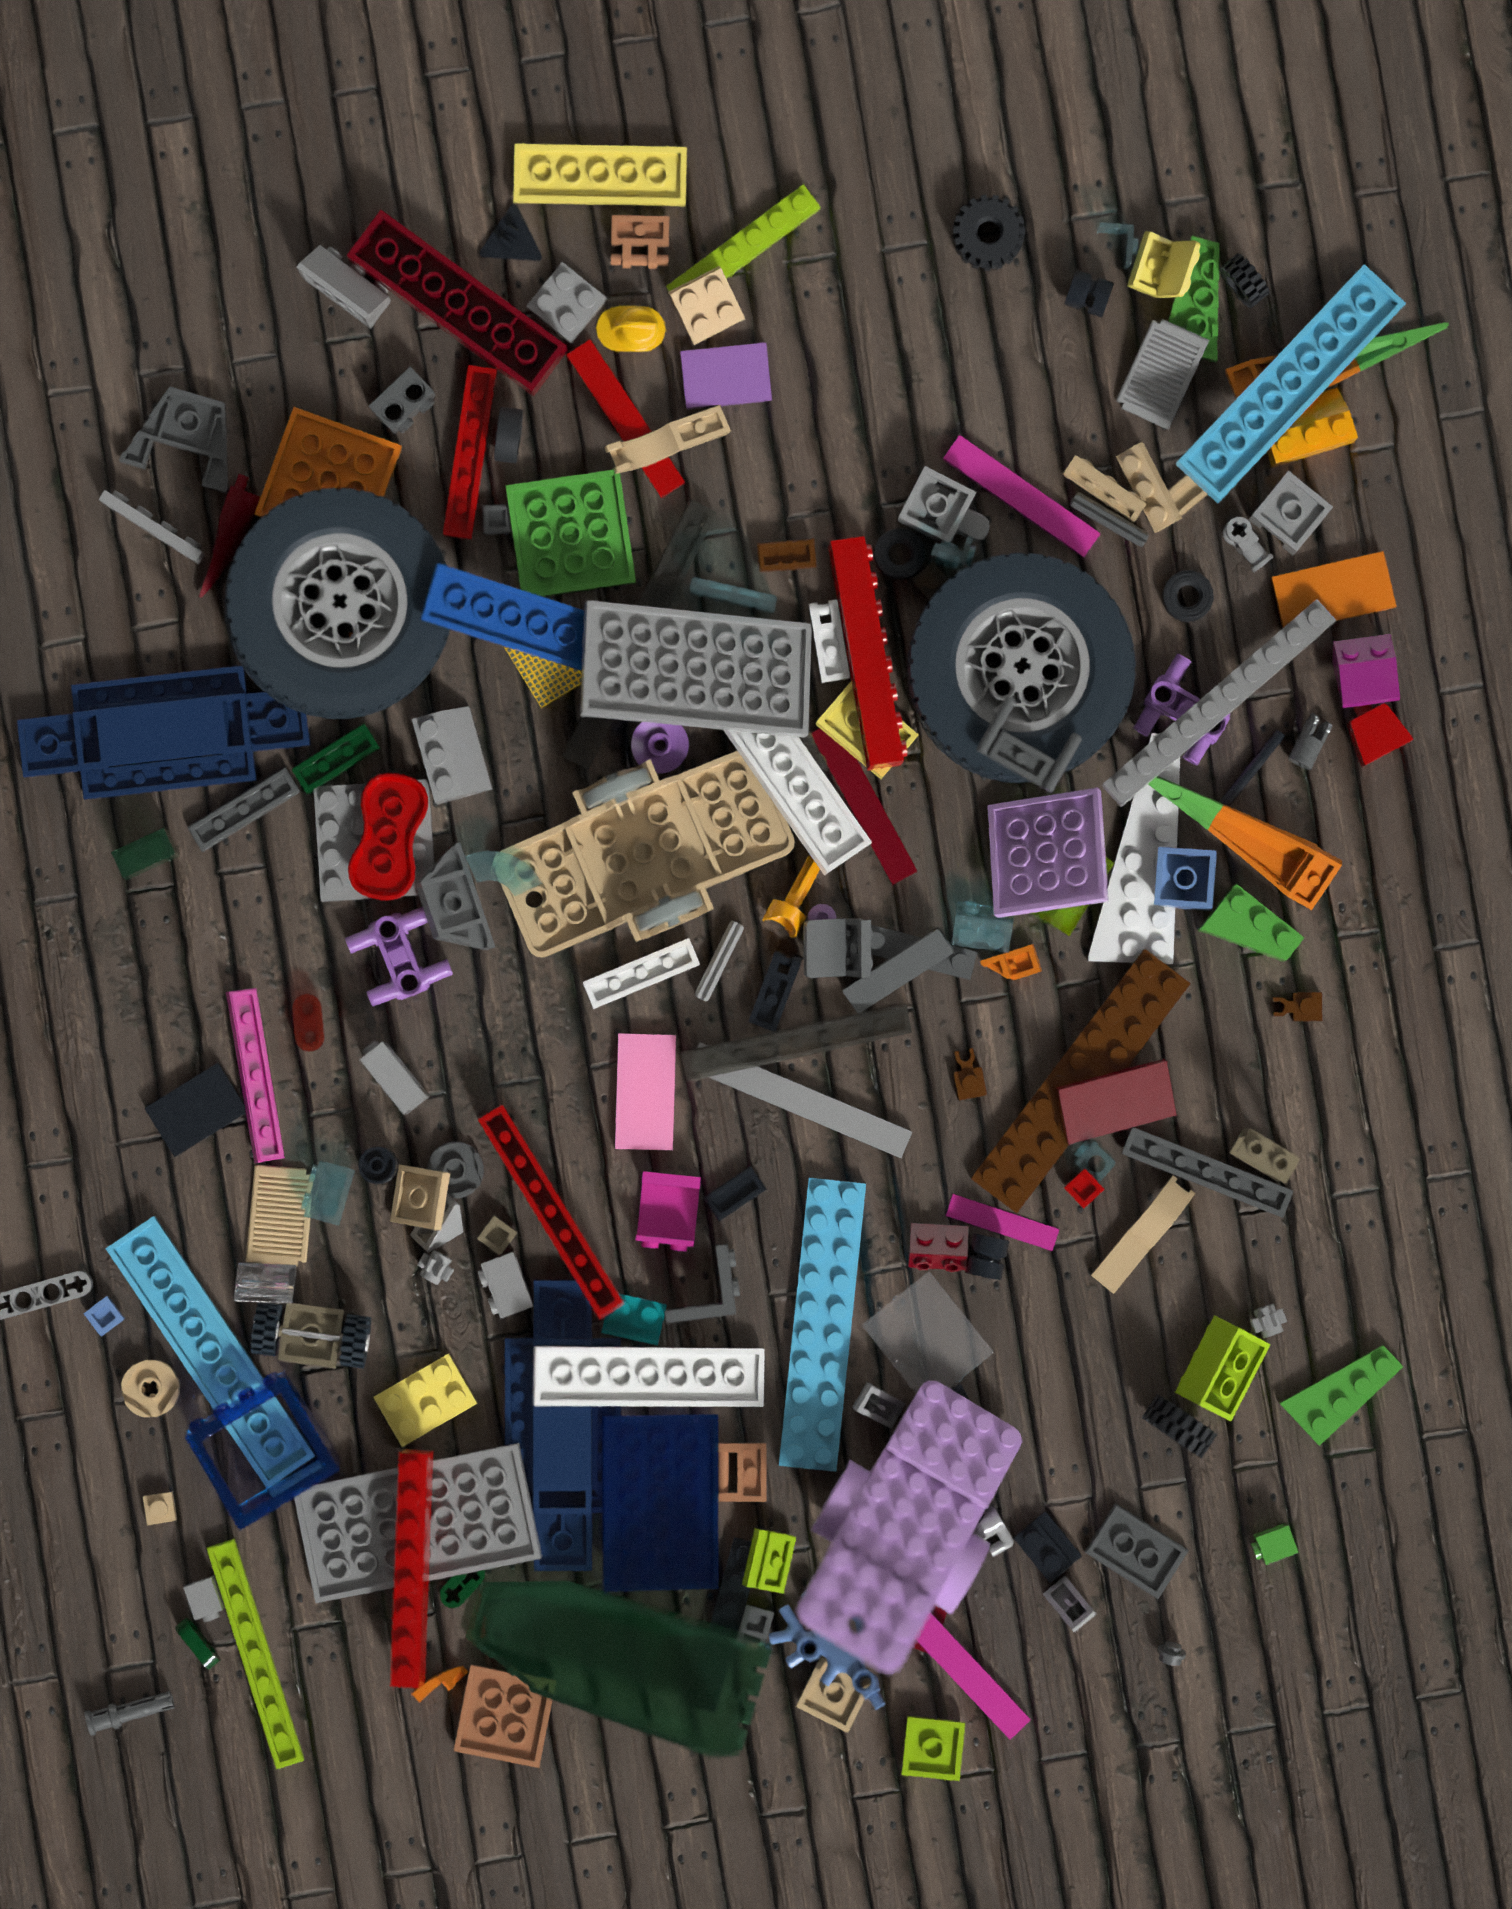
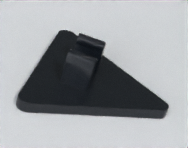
M512 204L480 250L482 258L524 261L542 260V254L516 204Z

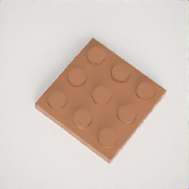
M471 1664L454 1751L539 1768L556 1680Z

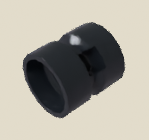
M1076 269L1064 305L1077 310L1085 307L1087 313L1102 318L1114 282L1100 277L1097 280H1093L1091 274Z
M383 1146L372 1147L361 1155L358 1163L359 1172L369 1183H387L396 1176L399 1161L396 1154L389 1148Z
M973 1233L970 1249L974 1254L968 1257L965 1273L1001 1281L1004 1270L1001 1258L1007 1256L1010 1241Z

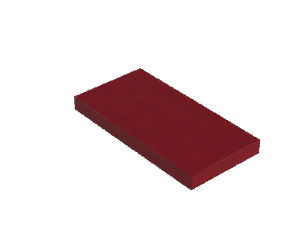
M1165 1059L1056 1087L1065 1142L1067 1144L1077 1143L1176 1116L1169 1070Z

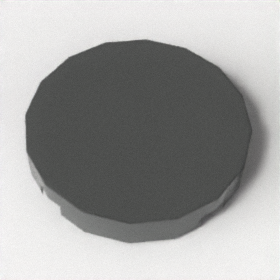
M461 1141L447 1142L439 1146L431 1154L427 1163V1169L450 1173L447 1193L452 1198H463L472 1194L480 1186L484 1177V1162L480 1153L471 1145Z

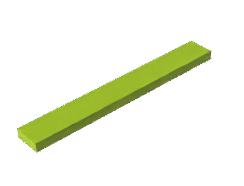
M234 1538L209 1546L206 1549L276 1770L304 1761L303 1751L236 1540Z

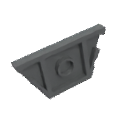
M456 843L449 847L415 885L434 939L490 950L495 948V944L461 843Z

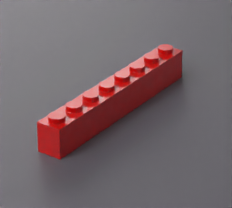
M865 536L830 541L828 551L866 768L868 771L900 766L904 761V757H907V746L905 739L900 740L899 729H902L903 726L900 711H895L894 701L898 699L895 683H890L889 673L893 672L892 660L890 655L886 656L884 645L888 644L887 632L885 627L881 628L879 617L883 616L882 604L880 599L876 600L874 589L878 588L876 572H871L869 561H873L871 544H866Z
M503 1104L479 1118L478 1121L599 1320L623 1306V1300Z
M405 1449L399 1452L390 1687L420 1688L425 1684L434 1451Z

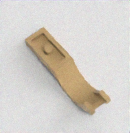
M718 405L668 423L639 438L625 442L618 441L606 445L604 448L606 453L610 452L616 466L613 468L614 472L618 474L651 465L677 452L727 435L731 430L721 406Z
M1174 1175L1170 1177L1151 1205L1125 1232L1091 1274L1094 1279L1114 1294L1148 1251L1171 1227L1195 1195L1192 1190L1187 1192L1176 1183L1177 1178Z

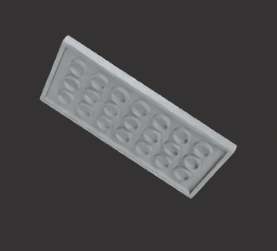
M587 600L584 610L580 716L805 738L808 736L812 624Z
M519 1443L433 1460L429 1581L542 1558ZM399 1467L292 1489L315 1603L394 1588Z

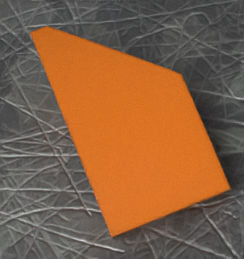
M1034 944L980 961L982 966L1012 980L1042 972Z
M463 1665L447 1669L426 1680L424 1685L413 1690L412 1695L420 1702L440 1683L450 1691L469 1671Z

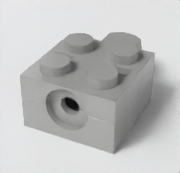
M926 466L898 517V522L946 547L950 546L956 533L970 541L979 542L987 536L990 528L987 517L969 508L976 495L975 491Z

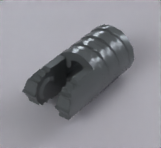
M1313 712L1308 716L1288 757V760L1308 770L1312 769L1332 728V724L1326 721L1320 725L1313 737L1312 735L1319 722L1318 715Z

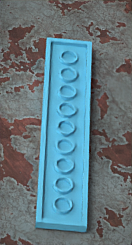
M1364 264L1177 461L1176 465L1216 503H1219L1406 303Z
M818 1178L808 1179L779 1466L834 1472L837 1470L866 1191L865 1183Z
M155 1216L106 1248L266 1488H269L316 1456Z

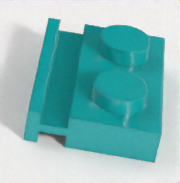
M618 1293L624 1305L605 1316L601 1333L658 1345L667 1304Z

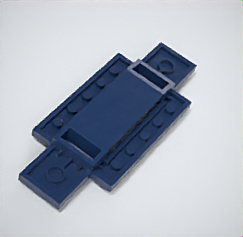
M242 666L71 685L73 714L17 720L23 777L29 778L81 772L84 800L256 781L254 752L311 745L307 715L286 707L281 702L279 703L270 697L266 692L247 694L245 670ZM204 756V757H196V758L169 760V759H177V758ZM160 761V762H152V763L125 765V764H133V763Z
M534 1280V1338H505V1446L519 1443L542 1553V1558L534 1560V1571H592V1513H621V1406H592L591 1484V1406L533 1405L534 1347H621V1338H592V1307L576 1280Z

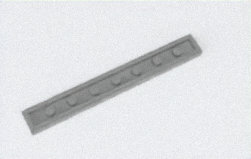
M699 1043L689 1067L692 1071L899 1158H902L912 1131L703 1043Z

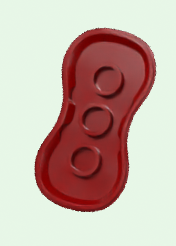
M381 773L372 777L367 782L361 795L364 829L361 841L350 858L348 876L351 885L360 894L372 899L395 900L404 896L410 890L415 880L416 867L413 857V841L415 833L428 810V795L422 783L411 776L399 773Z

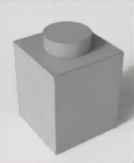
M214 1575L189 1583L183 1587L194 1620L202 1618L204 1622H208L220 1617L219 1612L225 1606Z

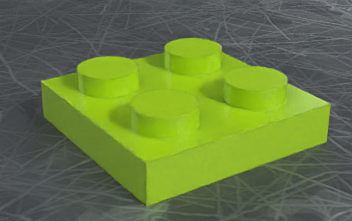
M907 1716L901 1774L960 1781L965 1721Z

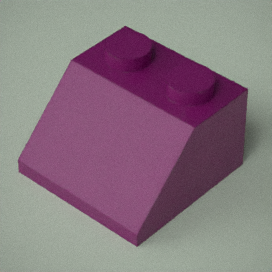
M1391 634L1333 642L1332 664L1342 708L1400 700L1397 662Z

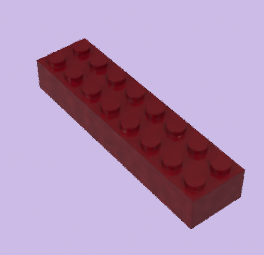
M382 210L378 212L347 254L350 263L355 264L369 277L382 284L395 296L533 397L568 351L566 344Z

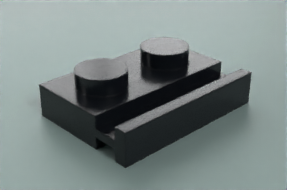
M1046 1511L1013 1537L1050 1583L1082 1557Z

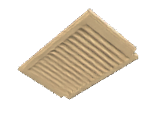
M255 1164L246 1262L298 1267V1261L302 1263L307 1262L315 1178L314 1174L306 1175L307 1169Z

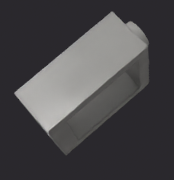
M374 1041L362 1051L365 1056L360 1061L403 1114L410 1113L430 1097L387 1042L382 1041L379 1043Z

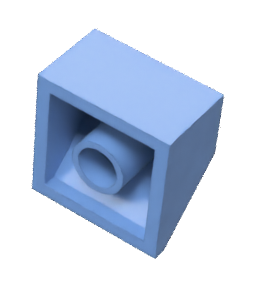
M1158 847L1154 905L1188 910L1213 911L1217 852L1213 850Z

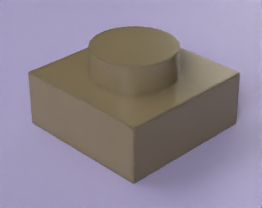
M494 1215L477 1239L501 1256L518 1232Z

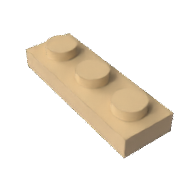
M1143 442L1116 456L1134 493L1141 498V501L1146 503L1143 511L1155 533L1182 519Z
M1076 455L1063 473L1064 476L1132 523L1135 522L1146 506V503L1141 501V498L1136 493L1125 490L1118 485L1113 477L1102 474L1094 468L1090 461L1081 459Z

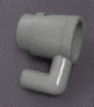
M991 1503L984 1510L973 1533L984 1540L995 1534L998 1535L1000 1540L990 1545L989 1548L992 1556L995 1557L1012 1547L1014 1540L996 1508Z

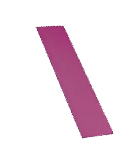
M955 1194L952 1195L946 1213L948 1217L1053 1251L1059 1233L1057 1228Z

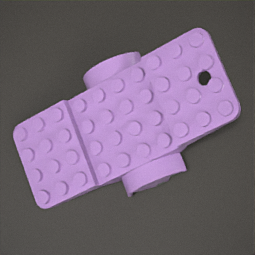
M937 1381L923 1383L871 1471L849 1460L847 1468L830 1492L822 1507L820 1516L812 1526L811 1530L829 1540L830 1544L797 1607V1617L800 1622L885 1673L897 1671L905 1661L934 1605L952 1614L977 1575L989 1551L990 1543L975 1535L973 1531L984 1510L990 1504L1021 1446L1022 1438L1019 1431ZM851 1618L859 1619L863 1624V1631L858 1634L852 1633L848 1628V1620Z

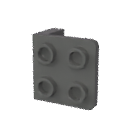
M860 918L806 920L803 925L805 977L850 976L870 978L873 966L871 956V939L873 936L871 920Z

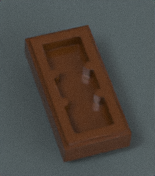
M814 538L757 543L759 573L817 568Z

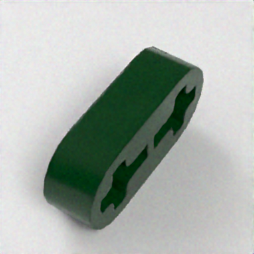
M486 1569L478 1571L477 1574L480 1577L478 1580L472 1578L467 1584L463 1579L468 1573L452 1576L440 1591L441 1602L448 1608L454 1609L461 1606L483 1582L486 1576ZM460 1584L463 1587L458 1594L460 1600L453 1599L451 1602L448 1601L447 1597L449 1594L446 1590L448 1588L454 1590Z
M185 1618L175 1626L179 1636L208 1670L221 1661L218 1653L190 1619Z

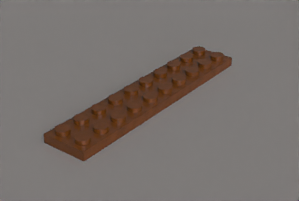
M1143 949L970 1179L1017 1214L1069 1145L1065 1142L1056 1087L1127 1069L1191 983L1149 951Z

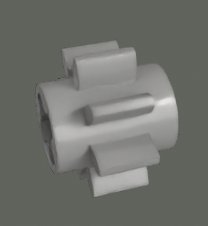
M434 1249L431 1255L424 1253L417 1264L423 1268L419 1275L436 1285L440 1283L441 1279L447 1282L454 1271L453 1268L449 1267L452 1259Z
M1273 1303L1253 1310L1256 1318L1250 1319V1323L1254 1333L1261 1332L1263 1338H1267L1284 1331L1281 1324L1286 1323L1287 1319L1283 1309L1276 1310Z

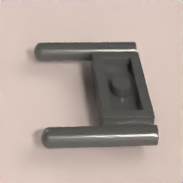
M1006 696L977 746L976 751L1052 793L1082 738L1077 733L1071 734L1057 761H1054V759L1000 730L1015 704V699L1012 696Z

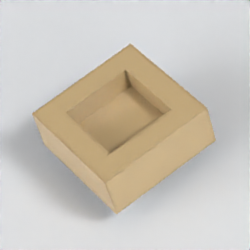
M173 1491L143 1496L147 1525L177 1520Z

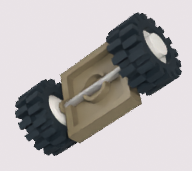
M258 1302L251 1336L252 1354L275 1357L278 1340L281 1337L278 1361L336 1369L339 1346L341 1345L340 1365L364 1369L370 1341L371 1317L347 1314L344 1333H342L344 1310L287 1302L284 1323L281 1325L282 1305Z

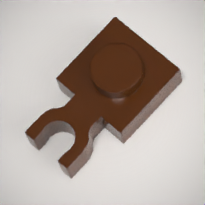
M1293 992L1292 1001H1287L1281 997L1272 998V1002H1281L1283 1004L1282 1012H1272V1017H1280L1287 1013H1292V1021H1323L1322 992Z
M973 1048L969 1049L970 1058L967 1061L960 1059L959 1051L954 1052L956 1062L961 1066V1071L953 1072L959 1101L987 1095L982 1067L973 1068L972 1063L975 1058Z

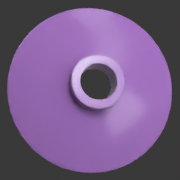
M641 722L635 729L631 739V749L637 763L640 765L651 759L656 773L673 771L682 764L688 753V737L681 725ZM658 740H662L666 744L665 749L662 751H658L654 747Z

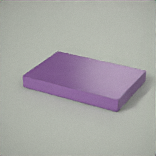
M766 343L680 351L686 410L715 407L718 405L726 406L772 401Z

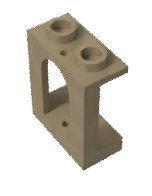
M1243 1128L1229 1151V1154L1277 1183L1282 1181L1286 1184L1300 1161L1299 1157L1251 1128Z

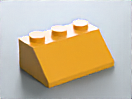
M1338 388L1322 392L1267 451L1272 468L1356 441L1358 435L1350 410Z

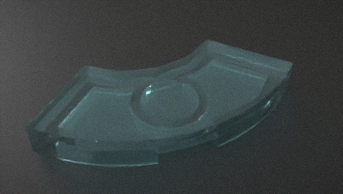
M483 851L465 856L477 883L487 880L498 881L507 886L514 896H518L542 884L538 875L528 864L511 854L499 851Z

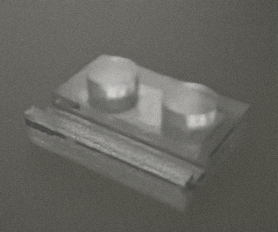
M238 1263L234 1301L292 1304L297 1274L296 1265Z

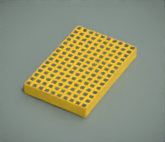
M504 647L541 709L581 685L582 671Z

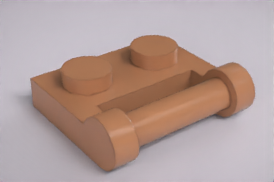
M714 1443V1452H717V1492H714V1501L766 1502V1443ZM729 1452H737V1492H729Z

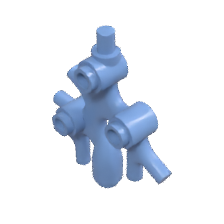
M789 1605L779 1610L787 1623V1629L769 1633V1640L771 1645L783 1642H794L797 1645V1650L785 1658L790 1668H793L803 1660L816 1662L822 1655L828 1662L826 1671L820 1678L822 1683L829 1687L837 1674L845 1673L852 1679L854 1689L860 1692L865 1700L869 1699L875 1710L885 1705L884 1700L879 1694L881 1689L878 1678L874 1673L866 1669L864 1660L814 1630L806 1631ZM852 1618L857 1627V1634L862 1632V1622L857 1618ZM814 1645L815 1652L809 1655L808 1648ZM870 1678V1685L864 1688L863 1680Z

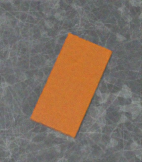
M1384 551L1271 577L1282 628L1316 599L1336 621L1397 607Z

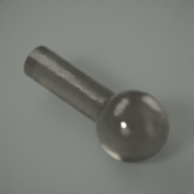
M808 728V736L805 738L801 737V739L824 773L828 770L827 759L820 753Z

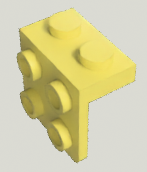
M1151 231L1144 232L1127 286L1153 298L1182 297L1190 287V277L1194 265L1198 262L1200 256V243L1195 240L1173 242Z

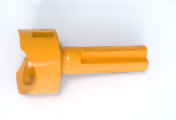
M808 855L785 901L773 899L762 921L773 920L778 922L792 938H796L806 919L805 914L799 908L820 871V868L810 855Z

